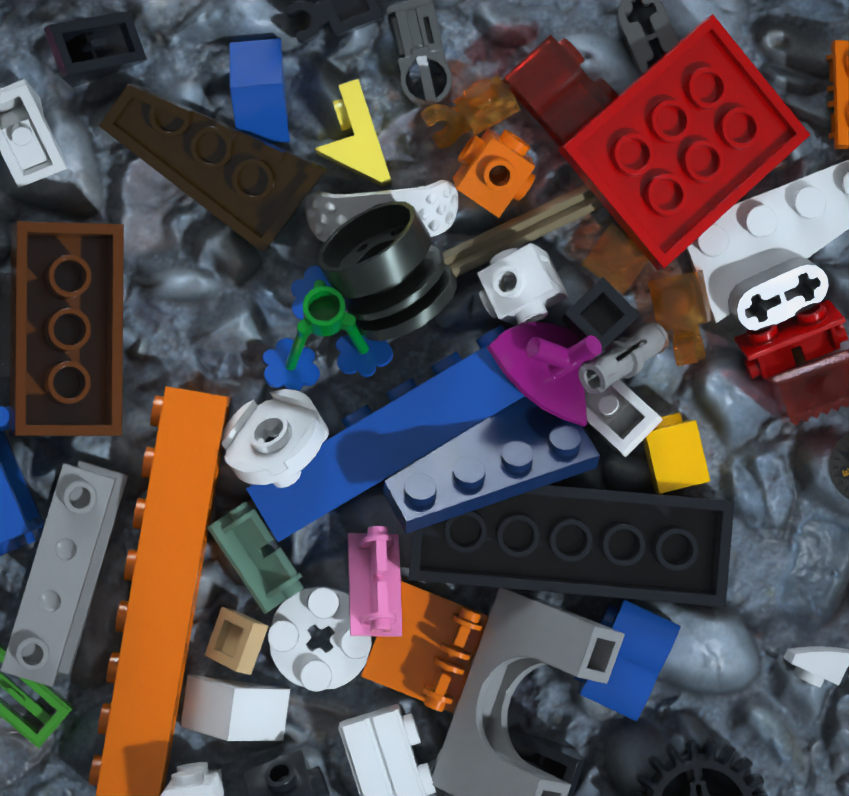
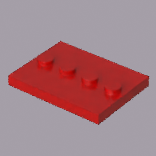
M712 14L700 22L557 150L655 269L661 270L665 269L806 140L810 133Z

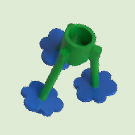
M314 265L305 271L303 280L298 279L291 285V293L296 297L292 304V312L301 320L297 324L295 339L284 338L279 340L274 350L269 349L262 356V362L267 366L263 377L269 386L273 388L284 386L285 389L300 392L303 385L312 386L316 384L320 377L319 368L313 363L315 359L314 351L304 347L308 336L312 333L325 337L337 333L340 329L346 330L348 336H341L336 341V348L340 352L337 358V366L345 374H354L358 371L361 376L370 377L375 373L376 367H383L390 363L393 358V350L387 343L388 340H368L360 333L356 326L355 316L345 312V300L341 293L332 288L320 267Z

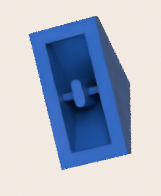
M281 38L229 43L230 93L236 129L270 144L290 143Z

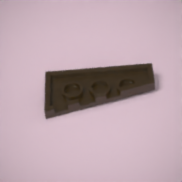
M134 83L126 86L99 124V127L262 253L268 251L328 170L325 167Z

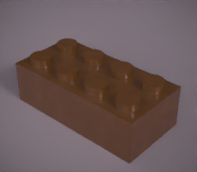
M17 221L11 225L9 408L11 420L9 422V435L122 436L124 224Z

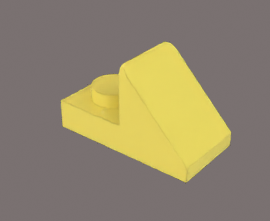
M359 79L338 85L342 99L332 102L342 131L352 128L354 135L315 148L317 155L380 186L391 184V178Z

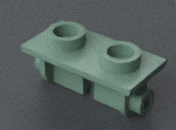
M245 501L208 526L207 529L259 607L266 614L284 600L291 598L304 589L299 581L303 576L300 572L297 573L281 547L274 551L269 542L275 538L257 512L259 510L257 507L251 509Z

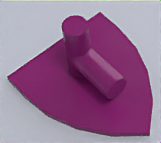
M545 322L521 323L505 330L487 347L502 372L524 396L544 411L565 421L583 427L587 425L585 388L582 386L578 374L583 364L602 352V345L595 336L590 335L580 340L572 330Z

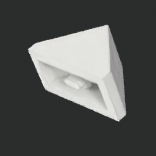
M188 674L181 727L226 741H283L291 688Z

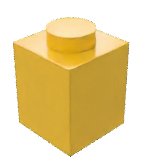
M681 412L661 416L663 420L642 440L654 492L661 494L711 482L696 420L683 421Z

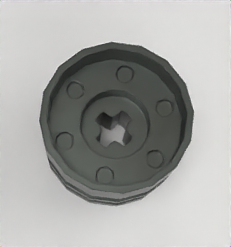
M406 201L377 205L354 216L335 230L324 242L318 253V266L332 288L341 293L345 300V309L349 314L355 316L356 326L360 333L368 340L386 341L402 337L422 327L445 308L451 301L457 288L456 277L453 271L444 263V256L441 251L431 245L430 233L414 206Z

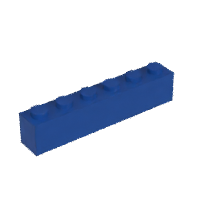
M503 325L476 339L475 341L480 350L463 360L458 351L432 365L431 369L436 376L417 386L414 379L410 378L388 391L386 395L390 403L377 411L372 412L367 404L341 419L346 429L330 439L327 438L322 443L316 456L301 470V475L294 484L284 488H278L273 483L267 485L252 484L247 487L246 490L277 542H280L524 397L519 389L502 372L487 349L505 331Z

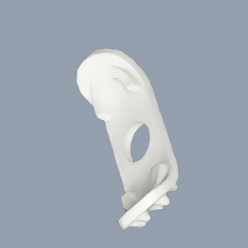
M439 180L418 188L352 194H331L316 191L308 195L305 201V213L314 235L319 240L325 242L337 228L373 206L388 202L406 201L414 206L428 229L430 237L445 232L452 226L458 210V192L454 183L446 180Z

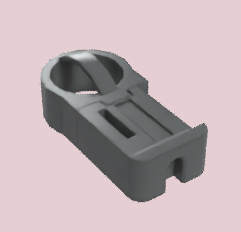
M409 0L390 5L387 14L388 17L396 16L391 20L399 56L405 57L398 59L402 92L412 105L420 108H433L441 104L448 97L452 87V73L446 63L432 0ZM428 62L437 65L445 78V86L438 97H435ZM415 65H418L425 100L415 97L408 87L410 70Z

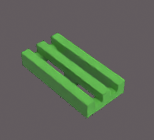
M0 643V662L3 664L7 648ZM0 671V687L37 717L45 726L39 731L1 697L0 716L39 749L65 717L74 709V706L52 687L19 677L57 710L52 715Z

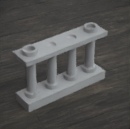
M83 460L78 461L77 467L63 463L0 670L1 672L50 687L54 686L58 672L64 674L71 673L131 475Z

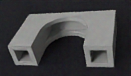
M499 588L496 599L490 607L488 621L480 644L473 655L471 669L464 689L454 708V717L443 748L437 756L436 767L432 776V785L453 796H568L572 784L528 764L515 751L507 726L511 697L520 681L529 672L547 664L576 677L607 684L625 634L530 594L508 588Z

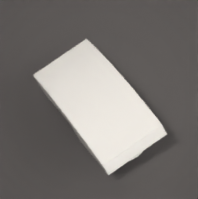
M825 646L787 649L784 659L796 666L792 675L821 688L825 679L836 685L840 684L847 667H849V649Z

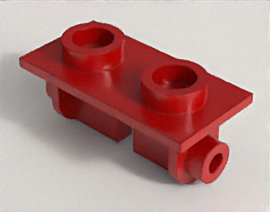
M828 299L811 309L766 329L758 331L747 329L746 333L733 339L747 358L744 359V364L750 378L753 379L760 376L764 380L796 366L791 349L799 346L802 357L807 362L832 351L839 350L841 348L840 343L847 341L848 336L843 326V323L846 322L845 317Z

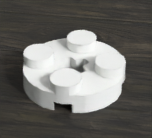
M290 389L269 392L273 399L265 401L260 405L253 399L243 405L227 423L222 434L221 443L226 450L224 458L240 480L253 485L273 483L278 488L288 487L299 479L301 470L312 461L322 443L327 439L329 429L311 399L302 392ZM269 436L276 437L270 442H265Z
M327 586L306 587L291 598L286 599L274 614L268 633L270 654L278 670L292 683L314 692L335 689L354 679L365 666L372 646V636H350L349 593ZM315 624L319 629H324L327 626L333 629L334 634L329 639L333 646L330 650L325 652L321 647L312 650L308 646L307 642L311 639L308 629Z

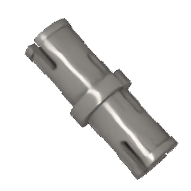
M649 321L628 337H617L605 348L604 353L580 367L578 376L582 386L588 392L599 395L621 378L630 379L641 372L646 361L656 354H660L668 347L669 338L667 332L659 323Z

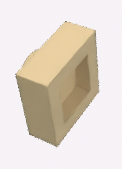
M221 607L204 656L235 672L251 675L268 625L237 610Z

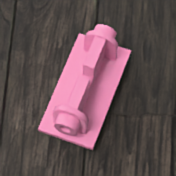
M386 526L369 527L368 533H348L350 636L401 637L402 607L399 534H388V527Z

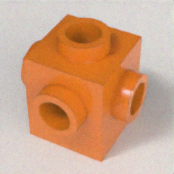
M488 127L481 138L477 135L472 136L458 157V161L462 165L453 177L456 189L499 218L512 199L520 201L526 195L535 180V175L531 173L535 165L531 156L527 154L530 146L507 129L499 135ZM502 165L499 170L491 171L493 167Z

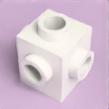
M532 243L519 250L517 248H510L496 254L490 259V266L477 273L484 287L483 290L479 291V295L487 312L492 318L498 317V319L513 326L521 323L539 322L548 315L546 309L569 297L548 252Z

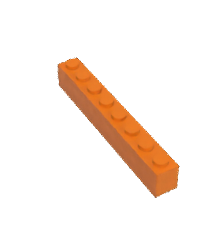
M165 386L164 396L155 395L150 425L158 427L155 447H146L141 473L142 477L150 478L146 499H137L133 517V528L141 530L138 549H129L124 570V580L132 581L129 601H120L115 623V631L123 632L120 653L112 651L106 676V682L113 683L114 690L111 704L103 703L98 722V734L106 735L103 754H94L89 775V785L97 786L95 796H160L165 789L209 533L207 527L210 526L223 445L221 444L222 434L228 422L232 397Z

